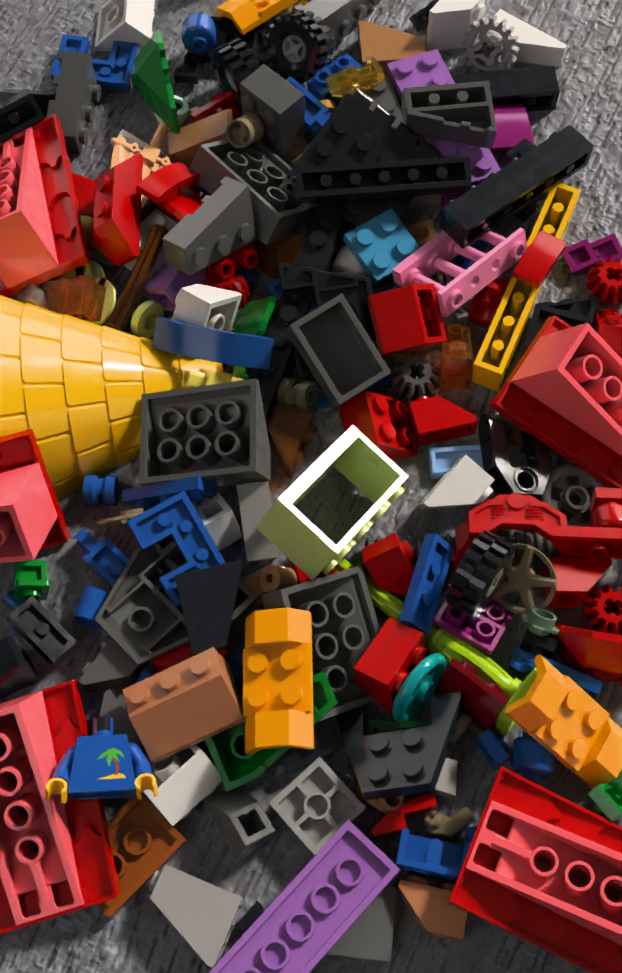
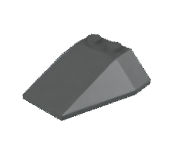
M171 536L144 551L138 545L94 618L138 666L190 642L182 606L174 607L159 581L160 577L186 564ZM241 580L239 581L232 622L258 600V597Z

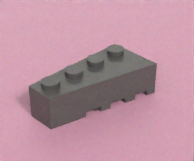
M307 0L308 3L304 6L300 3L296 5L294 11L304 10V13L311 11L314 13L313 18L319 16L323 19L320 25L322 27L328 26L329 31L326 32V35L333 38L329 48H334L336 43L342 37H346L350 33L351 28L358 21H362L367 12L374 5H378L381 0Z

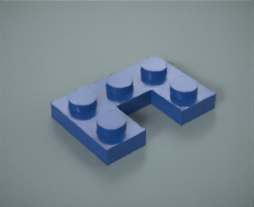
M63 34L58 50L88 54L90 48L89 37ZM114 41L108 61L91 59L97 85L104 89L129 92L132 84L130 72L135 71L134 59L141 51L140 44ZM57 56L51 72L52 82L54 75L60 74L61 65Z
M185 490L127 521V525L142 551L171 536L185 559L186 564L159 578L163 589L174 607L181 605L175 575L226 563Z

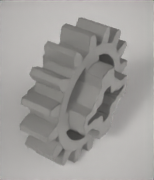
M496 15L490 18L489 21L486 16H483L479 22L475 21L470 25L471 29L464 32V36L468 39L461 42V46L467 48L462 53V57H469L470 60L466 64L468 67L473 64L476 66L474 73H478L480 70H483V72L508 70L510 68L509 64L513 65L517 60L514 54L520 51V47L514 46V43L519 40V36H512L511 33L515 29L514 26L510 28L505 27L506 19L498 23ZM480 32V35L478 36L479 42L478 44H475L476 36ZM506 49L505 57H504V59L501 61V58H502V53H501V52H502V50Z

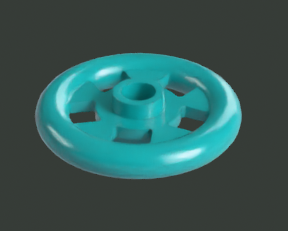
M433 653L425 657L405 679L392 706V716L395 721H410L431 700V696L435 694L438 682L447 666L446 659L442 654Z

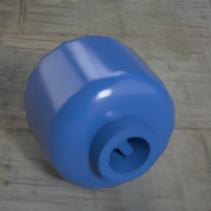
M191 14L182 24V42L189 52L197 55L207 54L216 44L215 23L205 14Z
M523 731L522 736L515 738L513 741L511 760L513 771L522 774V777L534 783H543V777H548L555 773L556 758L526 731Z

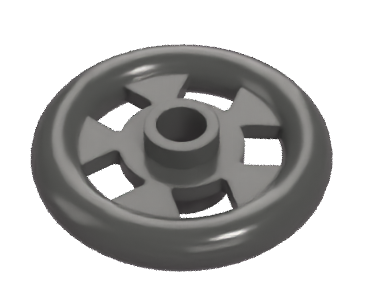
M567 464L559 466L550 472L544 493L538 500L546 502L558 511L562 509L565 513L572 515L570 521L567 522V526L588 527L589 521L585 522L580 516L589 509L591 502L586 489L590 487L593 489L595 487H607L579 466ZM566 477H577L578 485L567 486ZM552 488L561 491L558 498L559 501L551 499ZM569 497H574L577 501V505H573L570 502Z

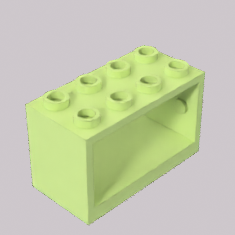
M352 425L275 501L255 528L313 580L320 572L327 575L350 551L356 542L361 539L390 505L405 491L400 485L409 476ZM333 467L341 472L374 503L337 545L295 508L298 502Z

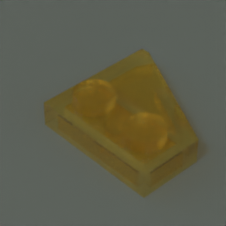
M374 56L365 59L367 65L356 69L355 65H351L343 71L325 78L331 96L342 98L345 97L347 92L352 94V91L358 88H363L364 90L373 89L380 82L385 81L383 69Z

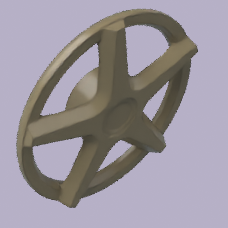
M144 508L118 512V517L98 520L97 527L104 528L127 524L128 520L143 513Z
M512 544L516 546V549H523L525 551L519 565L516 567L511 565L507 571L506 576L508 579L499 587V590L493 596V600H496L502 607L513 613L530 615L532 608L544 609L552 601L557 588L556 573L549 559L538 549L526 544ZM534 554L544 561L551 577L535 575L531 568ZM551 587L547 598L541 604L534 606L531 588ZM517 591L525 608L514 606L502 597Z

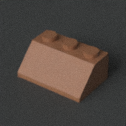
M214 647L123 689L129 719L153 763L245 721L230 665Z

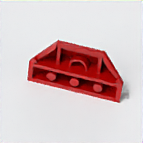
M140 153L99 175L95 182L90 245L120 267L139 257L142 194L136 191V187L142 181L143 155Z
M561 624L554 625L560 631L558 634L549 632V637L559 640L556 649L572 669L602 681L601 683H606L607 681L619 682L622 687V635L569 627Z

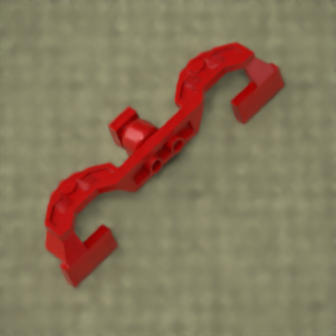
M595 487L589 506L590 520L588 527L567 526L565 514L533 496L512 493L510 495L499 494L493 499H488L470 510L468 517L455 528L456 552H453L447 572V579H451L453 573L458 568L457 565L460 560L462 561L466 550L471 547L473 540L477 539L478 535L484 530L492 534L500 529L533 530L549 540L562 556L622 559V488ZM515 559L511 562L512 566L515 565Z

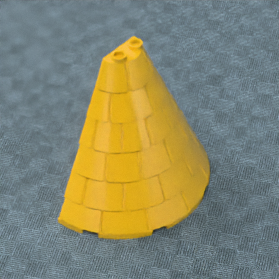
M0 295V437L29 429L33 430L56 498L59 500L82 487L85 475H96L99 477L118 465L123 466L140 456L142 394L184 389L182 379L185 370L199 371L200 368L223 373L222 363L163 351L152 347V339L142 336L138 337L105 325L100 326L70 315H62Z

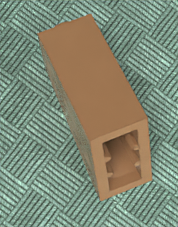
M364 20L358 21V47L360 65L362 66V80L387 75L388 79H390L387 73V63L430 51V49H425L423 37Z
M232 109L223 110L181 127L180 133L169 132V144L164 145L165 157H170L171 163L180 162L190 168L201 144L227 139L226 128L233 121Z

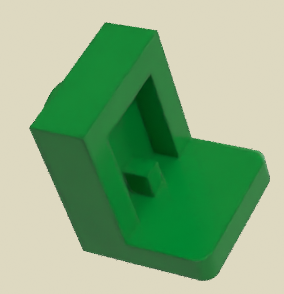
M47 561L15 562L14 600H23L25 602L31 596L38 602L47 600L50 588Z
M620 771L616 779L608 783L599 784L588 793L594 801L592 806L596 812L605 819L609 818L611 822L622 819V771Z

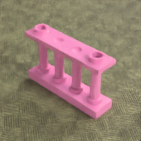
M520 227L507 238L492 231L487 232L478 238L496 246L487 254L471 247L470 245L474 242L462 249L443 230L392 269L394 282L401 287L412 284L434 283L441 315L446 318L522 258L527 250L525 229ZM460 254L475 263L465 270L450 263V261ZM439 270L455 279L446 286H443L429 279V277Z

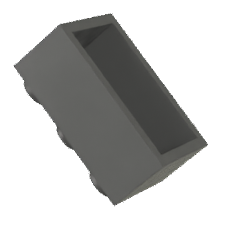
M263 64L240 83L243 116L255 114L262 120L264 134L260 140L283 161L289 164L306 150L304 94Z
M342 293L292 323L286 330L290 340L333 408L341 405L391 373Z

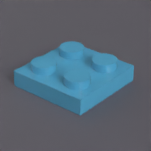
M392 208L349 231L343 237V241L368 277L371 278L374 285L393 276L392 269L420 248Z

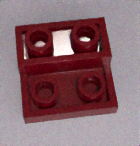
M452 658L438 682L434 695L461 691L465 704L459 712H466L474 719L471 723L482 732H485L487 729L491 731L496 724L501 710L508 702V699L504 697L506 693L497 684L491 681L487 684L476 676L478 674L477 670L466 661L462 660L459 663Z

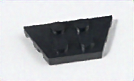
M590 296L589 300L573 302V299H566L557 303H536L520 358L527 351V348L550 316L555 315L572 327L588 323L591 326L599 296Z

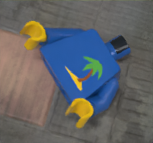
M107 716L94 718L93 736H80L77 738L76 745L67 749L55 768L52 779L47 781L45 789L46 802H49L50 796L59 794L61 795L62 804L67 801V788L70 800L137 797L140 800L142 799L141 793L147 789L153 790L154 796L158 795L157 782L152 774L150 762L137 744L128 742L127 735H114V719Z

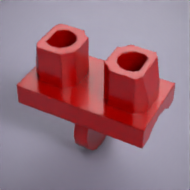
M230 90L223 95L217 93L211 97L206 105L202 107L196 105L189 110L192 123L226 109H232L233 120L241 116L235 103V95Z
M253 241L208 265L207 278L210 280L218 277L226 279L233 276L236 270L244 267L251 269L258 266L257 251L254 249Z
M496 278L473 296L467 310L468 318L472 319L473 324L483 328H488L491 325L510 282L509 279Z

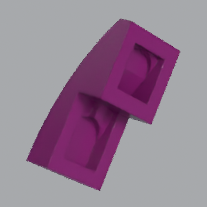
M614 233L592 243H589L588 239L566 247L562 256L571 275L587 274L599 259L606 262V259L611 257L614 262L619 261L622 258V247Z

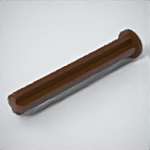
M159 224L152 226L109 321L104 322L103 325L126 332L124 328L163 246L162 238L169 232L166 227Z

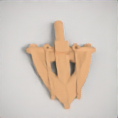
M160 123L150 144H145L143 150L139 149L136 142L132 144L126 143V139L118 135L117 138H112L110 143L114 146L111 158V168L140 153L143 155V180L156 170L173 164L170 162V157H159L160 147L168 133L169 127L165 123ZM141 195L142 213L144 208L151 204V201L144 195Z

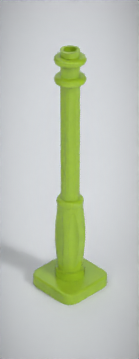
M342 558L333 569L340 572L355 566ZM364 574L372 603L388 616L399 621L404 602L389 591L379 589L374 580ZM432 624L429 635L424 636L430 653L442 654L446 659L447 665L452 658L459 663L462 660L466 661L477 670L478 674L476 676L487 684L489 681L497 684L506 693L504 697L508 699V702L501 710L495 725V730L505 737L516 723L504 711L507 706L525 697L538 674L537 668L535 667L523 682L517 677L513 679L478 648Z

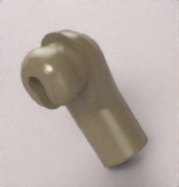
M467 807L462 808L452 817L438 814L436 810L426 812L423 817L424 828L428 833L447 839L455 837L475 821L473 814Z

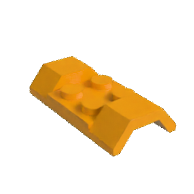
M228 0L216 8V17L231 19L239 32L244 35L299 0Z
M285 607L254 611L245 618L243 717L245 718L246 754H254L261 749L285 747L314 749L312 613L310 611Z
M536 655L534 663L538 674L525 697L507 706L504 713L590 788L594 789L599 784L608 783L616 779L622 769V728L609 717L610 714L569 676L561 674L542 655Z

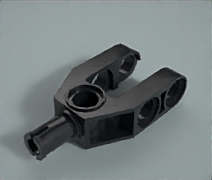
M483 414L478 425V435L483 470L495 479L491 484L497 496L499 494L510 495L512 493H519L539 499L544 493L552 470L549 447L532 434H527L522 430L524 445L521 448L522 453H525L527 466L514 468L510 466L503 418L501 415Z

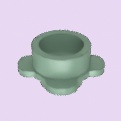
M532 608L530 615L523 614L521 617L523 621L529 624L528 629L536 635L547 636L548 632L558 634L560 631L554 626L557 617L547 610Z

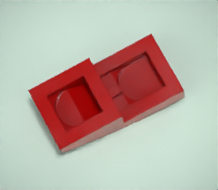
M180 162L173 163L156 170L137 185L136 191L156 203L175 200L179 188L198 184L200 174Z
M541 230L518 262L511 276L538 289L548 277L552 266L563 254L567 243Z
M434 792L409 800L398 809L392 810L371 829L372 841L400 834L402 828L407 829L405 818L435 810L437 803Z

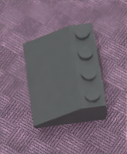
M228 139L201 144L190 166V169L200 174L197 185L211 195L221 186L219 182L225 176L249 185L256 236L260 242L266 245L285 239L311 220L318 203L294 205L292 181L287 178L292 168L261 140L242 149L232 146Z
M255 378L142 394L139 484L146 486L196 476L217 483V487L271 481V450L259 380Z
M362 566L261 595L265 610L288 607L312 613L313 676L320 672H325L338 702L319 721L374 701L358 685L354 672L355 665L380 631Z

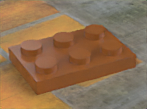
M142 793V799L139 800L137 797H133L107 822L110 834L109 840L119 879L120 895L118 898L96 905L109 919H112L152 879L155 872L160 870L188 842Z

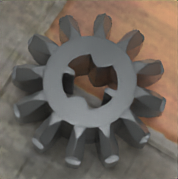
M411 353L407 355V360L399 358L396 367H393L391 371L393 379L391 380V387L393 390H397L399 399L407 396V401L412 402L413 399L422 396L430 398L435 396L436 390L441 385L439 378L441 371L440 367H434L435 361L433 358L425 361L423 353L418 358H414Z

